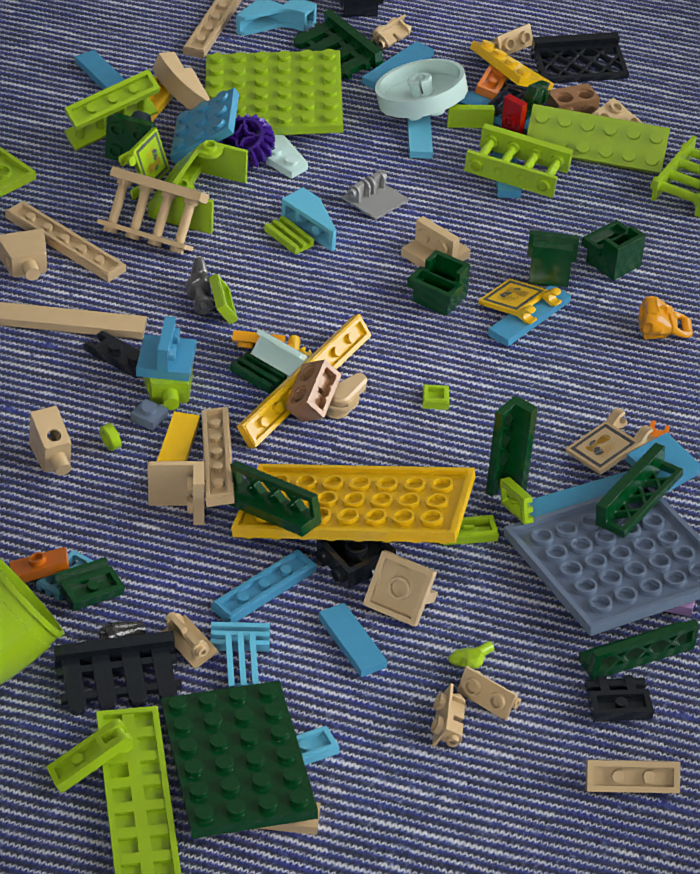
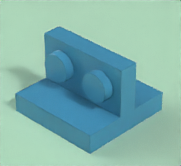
M165 316L161 336L144 334L136 366V376L189 382L197 340L180 338V328H176V317Z

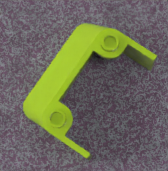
M206 140L178 161L164 181L195 190L194 182L201 173L246 184L248 150L218 143L214 140ZM159 190L156 191L148 202V215L155 220L157 219L163 196H161L162 191ZM176 195L175 200H172L167 223L179 226L185 207L183 197ZM208 199L207 204L199 202L198 206H195L189 229L209 234L213 233L214 200Z

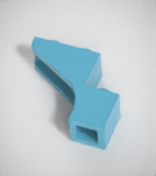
M256 0L237 14L235 20L236 34L246 36L275 28H293L305 32L316 23L317 4L308 0H289L284 5L272 0Z

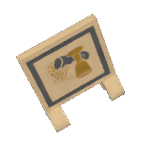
M616 408L605 422L567 447L566 453L601 475L626 458L628 453L654 440L655 437L650 435L653 429L647 425L642 426L634 438L620 430L619 428L625 427L628 422L627 419L622 417L625 415V411Z

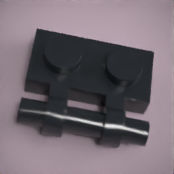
M623 675L619 679H607L606 676H597L594 680H585L584 687L585 691L589 692L588 702L593 722L653 719L654 709L649 690L645 689V678Z

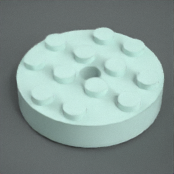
M424 59L401 65L384 74L375 85L380 110L387 116L409 118L411 121L419 120L423 116L443 114L446 109L464 99L468 91L463 66L458 62L448 59Z

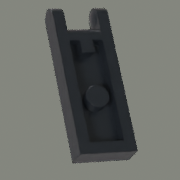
M100 331L97 334V339L100 341L97 345L90 341L83 344L86 352L136 379L139 378L136 376V366L140 350L104 331Z

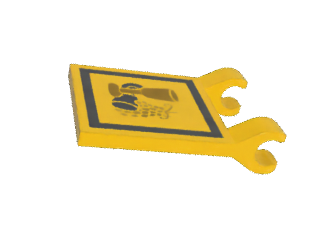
M509 278L480 298L478 303L485 307L518 316L524 323L530 325L537 320L536 317L531 316L536 311V308L533 306L534 304L544 299L549 305L555 307L562 303V300L556 298L561 293V290L557 287L547 290Z

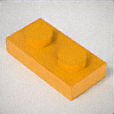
M233 330L232 341L238 343V348L253 349V345H256L260 336L256 334L257 332ZM270 334L286 343L285 335Z

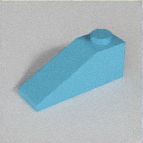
M304 187L282 198L281 216L284 215L314 238L315 241L330 251H334L336 248L337 230L321 199Z

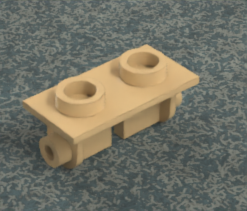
M406 15L392 18L383 27L381 25L378 26L372 33L371 42L377 43V47L385 50L395 44L397 40L400 41L409 36L411 27L403 21Z
M528 23L497 36V38L492 40V43L495 44L494 47L510 55L531 46L533 40L531 25Z
M170 612L166 616L167 628L161 632L173 631L175 648L194 669H197L219 652L186 615L182 616L180 613Z
M469 666L465 667L457 692L507 721L511 709H517L521 703L518 693L499 685L482 675L478 670L475 671Z
M452 683L443 693L440 692L437 695L433 704V709L436 710L435 718L431 725L433 747L440 740L446 742L449 747H457L462 741L463 723L460 722L464 720L466 701L461 694H453L454 684Z

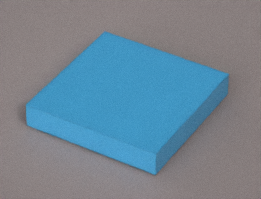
M668 433L628 453L626 461L633 466L655 442L665 446L664 461L683 469L682 477L668 492L700 474V463ZM661 470L657 477H669L671 474Z

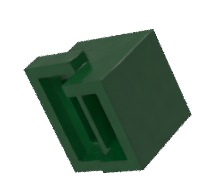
M615 220L582 237L581 245L587 249L586 262L614 281L641 266L646 235L634 226L628 228L620 221Z
M530 230L527 257H531L528 283L568 288L571 263L577 260L580 236Z
M435 250L425 260V267L420 266L407 279V287L413 289L412 301L448 316L467 296L470 264Z

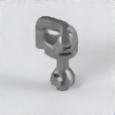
M196 257L192 264L190 278L185 283V288L188 296L195 299L193 302L194 311L197 314L206 315L213 310L214 305L212 299L208 297L211 286L205 261L201 257Z

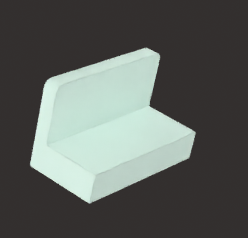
M258 329L256 334L260 338L251 354L286 375L290 376L309 358L267 332Z

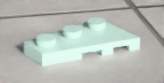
M275 135V149L272 150L271 157H266V164L291 179L308 170V162L284 135Z

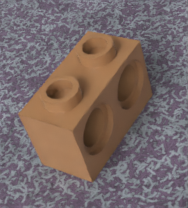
M589 83L550 90L546 106L592 114L599 108L600 97Z
M325 359L302 364L285 408L301 422L324 418L342 374Z

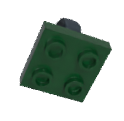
M135 111L131 116L120 113L107 116L105 158L119 161L118 157L130 151L155 127V122H151V116L143 111Z

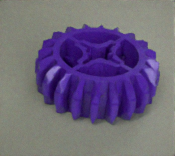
M248 113L241 117L238 114L235 120L234 134L218 143L248 150L247 170L250 171V167L256 166L258 168L260 162L266 163V157L272 156V150L275 149V135L271 125L267 123L264 117L259 118L257 114L251 117Z

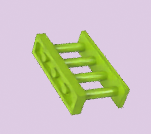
M147 69L65 107L64 112L73 127L64 130V133L75 152L106 138L107 116L114 113L131 116L135 111H143L150 116L158 113L150 96L159 93L160 87L150 70Z
M485 123L479 147H481V150L475 152L468 149L464 171L553 198L558 178L555 174L557 171L568 173L571 166L573 149ZM494 151L504 155L501 159L489 156V153ZM515 157L526 162L521 166L510 161ZM537 164L548 169L544 173L532 168Z
M692 135L687 142L681 145L680 151L658 177L655 176L650 185L652 190L651 200L656 201L662 192L669 193L693 202V205L696 206L694 216L700 218V192L696 194L670 184L674 180L700 190L699 179L680 173L682 169L700 175V165L689 161L692 157L700 160V150L695 149L697 137Z

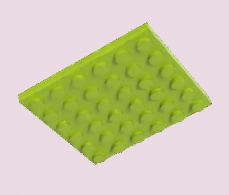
M326 49L324 51L303 50L298 52L280 51L269 53L260 51L257 53L237 52L234 54L214 53L206 55L205 91L209 98L212 99L221 91L235 88L239 93L236 118L238 114L244 117L247 113L251 117L255 114L259 118L264 117L267 123L271 125L274 135L344 133L340 50Z

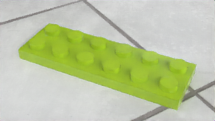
M533 104L527 136L573 149L572 159L658 175L663 169L670 128L537 104Z

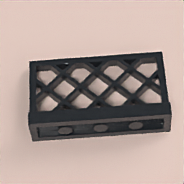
M618 32L533 37L530 50L531 58L535 59L539 74L554 84L628 79L629 72L619 46L620 37ZM615 54L616 56L612 58L608 55ZM586 56H595V57H594L593 59H590V58H588V57H586ZM564 57H574V58L570 61V60H568V59H566V58H564ZM552 58V60H551L550 62H548V61H546V60H544V59ZM598 59H601L607 62L608 64L606 66H603L597 63L596 61ZM580 60L587 65L583 68L575 63ZM558 61L565 65V67L561 69L554 64ZM613 65L619 68L621 71L615 72L610 68ZM593 67L599 70L600 72L593 73L589 71V69ZM571 68L579 73L570 74L567 71ZM551 70L557 73V75L547 76L546 72Z

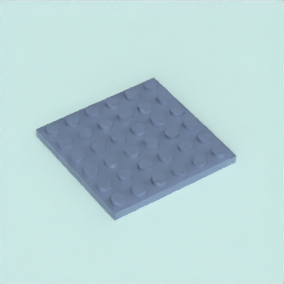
M648 487L642 491L643 493H651L656 490L653 487ZM604 496L534 517V523L524 524L518 522L504 527V537L589 636L700 599V536L663 497L625 538L596 525V504ZM641 502L629 503L627 506L628 509L640 508L642 504ZM614 519L612 522L624 526L627 519Z

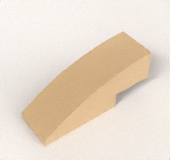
M175 52L158 54L152 70L163 86L181 104L191 110L202 101L210 100L192 67L184 68Z

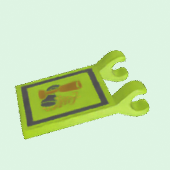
M153 127L130 151L118 157L121 166L128 163L129 166H135L138 174L160 180L170 170L157 127ZM139 186L130 190L132 200L139 197L141 191Z

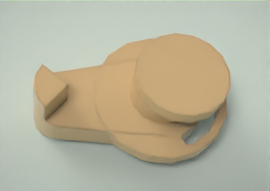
M356 373L339 382L326 415L330 418L340 419L346 417L350 410L355 409L359 404V395L362 392H366L367 377L362 373Z

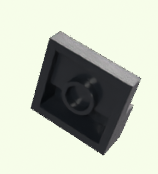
M317 540L315 556L322 567L327 565L331 569V575L336 584L343 583L350 589L372 578V570L376 568L383 550L396 554V549L389 542Z

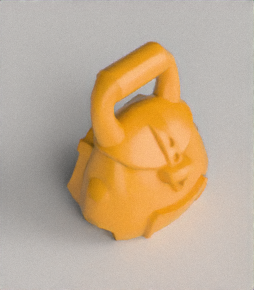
M647 296L643 298L639 308L638 322L639 330L643 333L645 340L665 339L672 334L681 338H690L693 335L690 318L674 311L672 306H669L658 297ZM678 320L681 321L682 330L678 328Z

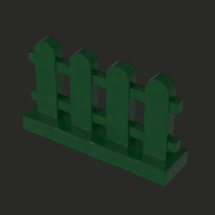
M331 9L323 12V23H316L315 27L304 33L302 31L298 32L294 38V46L297 49H303L308 46L306 50L311 51L340 50L341 63L348 60L341 64V80L345 78L349 80L352 78V74L364 68L366 70L371 67L375 69L383 63L382 50Z

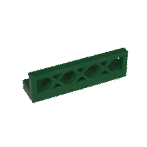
M516 395L495 412L485 494L491 497L500 491V479L510 477L521 488L527 489L538 407Z
M655 442L596 504L597 526L625 538L682 477V468L664 461L665 446ZM661 470L671 474L669 477H657ZM648 487H656L657 489L651 493H643L642 491ZM641 502L642 504L640 508L628 509L627 506L629 503ZM620 518L627 519V522L624 524V526L616 524L612 521L614 519Z
M234 461L230 464L234 483L235 503L228 505L302 537L322 523L317 494L241 462ZM242 474L246 477L249 483L243 481ZM260 482H263L269 491H267ZM280 490L284 491L290 500L286 499ZM301 499L308 501L309 508L306 507Z
M696 619L686 622L679 621L579 653L578 661L591 680L596 679L597 676L616 674L694 649L700 624Z

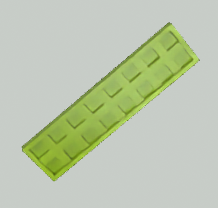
M158 706L96 711L98 730L110 721L120 719L127 728L126 733L130 734L134 741V747L131 751L119 753L102 765L114 874H181Z

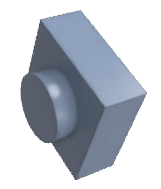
M145 399L130 413V420L153 431L168 417V408Z

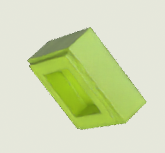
M423 384L422 409L449 410V386Z

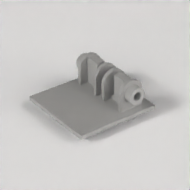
M379 170L371 175V177L367 176L365 179L360 180L359 183L351 185L347 194L342 196L343 200L375 220L409 201V198L386 185L387 174Z

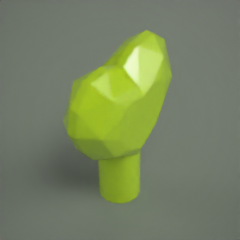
M487 641L478 647L457 649L448 656L449 662L454 666L464 668L469 666L472 669H479L485 660V656L494 651V645L492 642Z

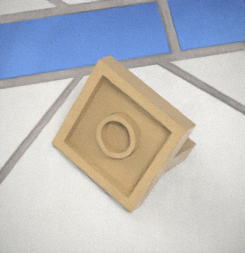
M422 216L416 220L415 240L402 247L401 256L419 267H425V260L435 250L464 261L470 257L471 249L459 243L460 238Z
M383 550L362 605L411 626H418L425 604L434 603L438 592L431 589L437 571Z

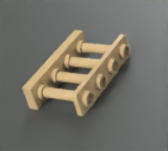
M112 166L110 176L118 178L116 183L119 184L108 221L97 219L98 224L104 225L103 230L117 234L118 230L125 231V237L138 241L140 236L148 238V244L162 247V243L171 245L169 250L184 254L185 250L193 251L194 247L186 245L184 242L195 206H198L199 202L207 204L209 194ZM135 183L140 185L139 190L141 191L129 228L117 223L128 186L131 187V184ZM154 189L162 191L161 196H163L153 233L149 234L139 230L150 193H153ZM177 195L184 198L185 207L175 241L162 238L172 200H175Z

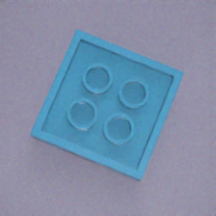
M235 88L221 91L209 101H202L197 107L189 111L185 110L178 115L170 158L175 164L204 141L214 140L219 142L234 134L239 93Z

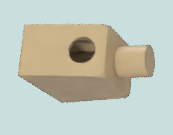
M44 228L0 235V260L12 277L26 276L28 280L33 281L38 279L41 273L47 272Z
M57 406L30 412L29 445L44 472L55 470V473L59 476L66 475L71 471V440Z

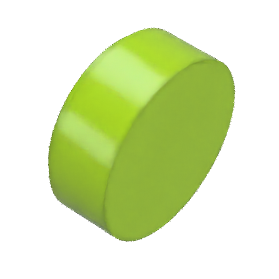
M111 423L100 427L101 439L108 450L114 451L122 446L120 436Z

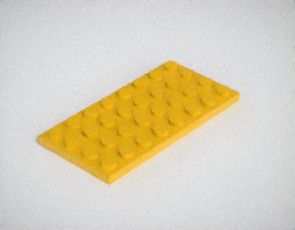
M259 464L257 470L317 494L322 523L302 537L239 510L231 527L232 536L246 539L271 538L275 540L317 539L328 541L354 540L356 542L382 541L386 543H456L475 481V468ZM260 482L263 485V487L267 491H269L263 482ZM280 490L286 499L290 500L285 492ZM301 499L306 507L309 508L308 501Z

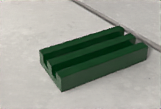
M248 351L244 354V358L241 356L237 358V363L234 361L230 363L231 372L268 394L272 393L287 379L285 373L260 360Z

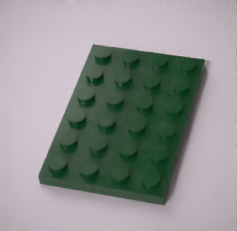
M280 680L160 698L162 715L192 839L318 819L317 804Z

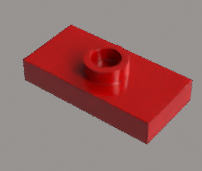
M511 94L505 96L501 128L524 135L527 103Z

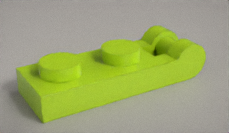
M115 719L110 721L46 766L55 786L61 793L71 788L119 753H127L133 749L134 741L131 735L126 733L127 728L122 720Z

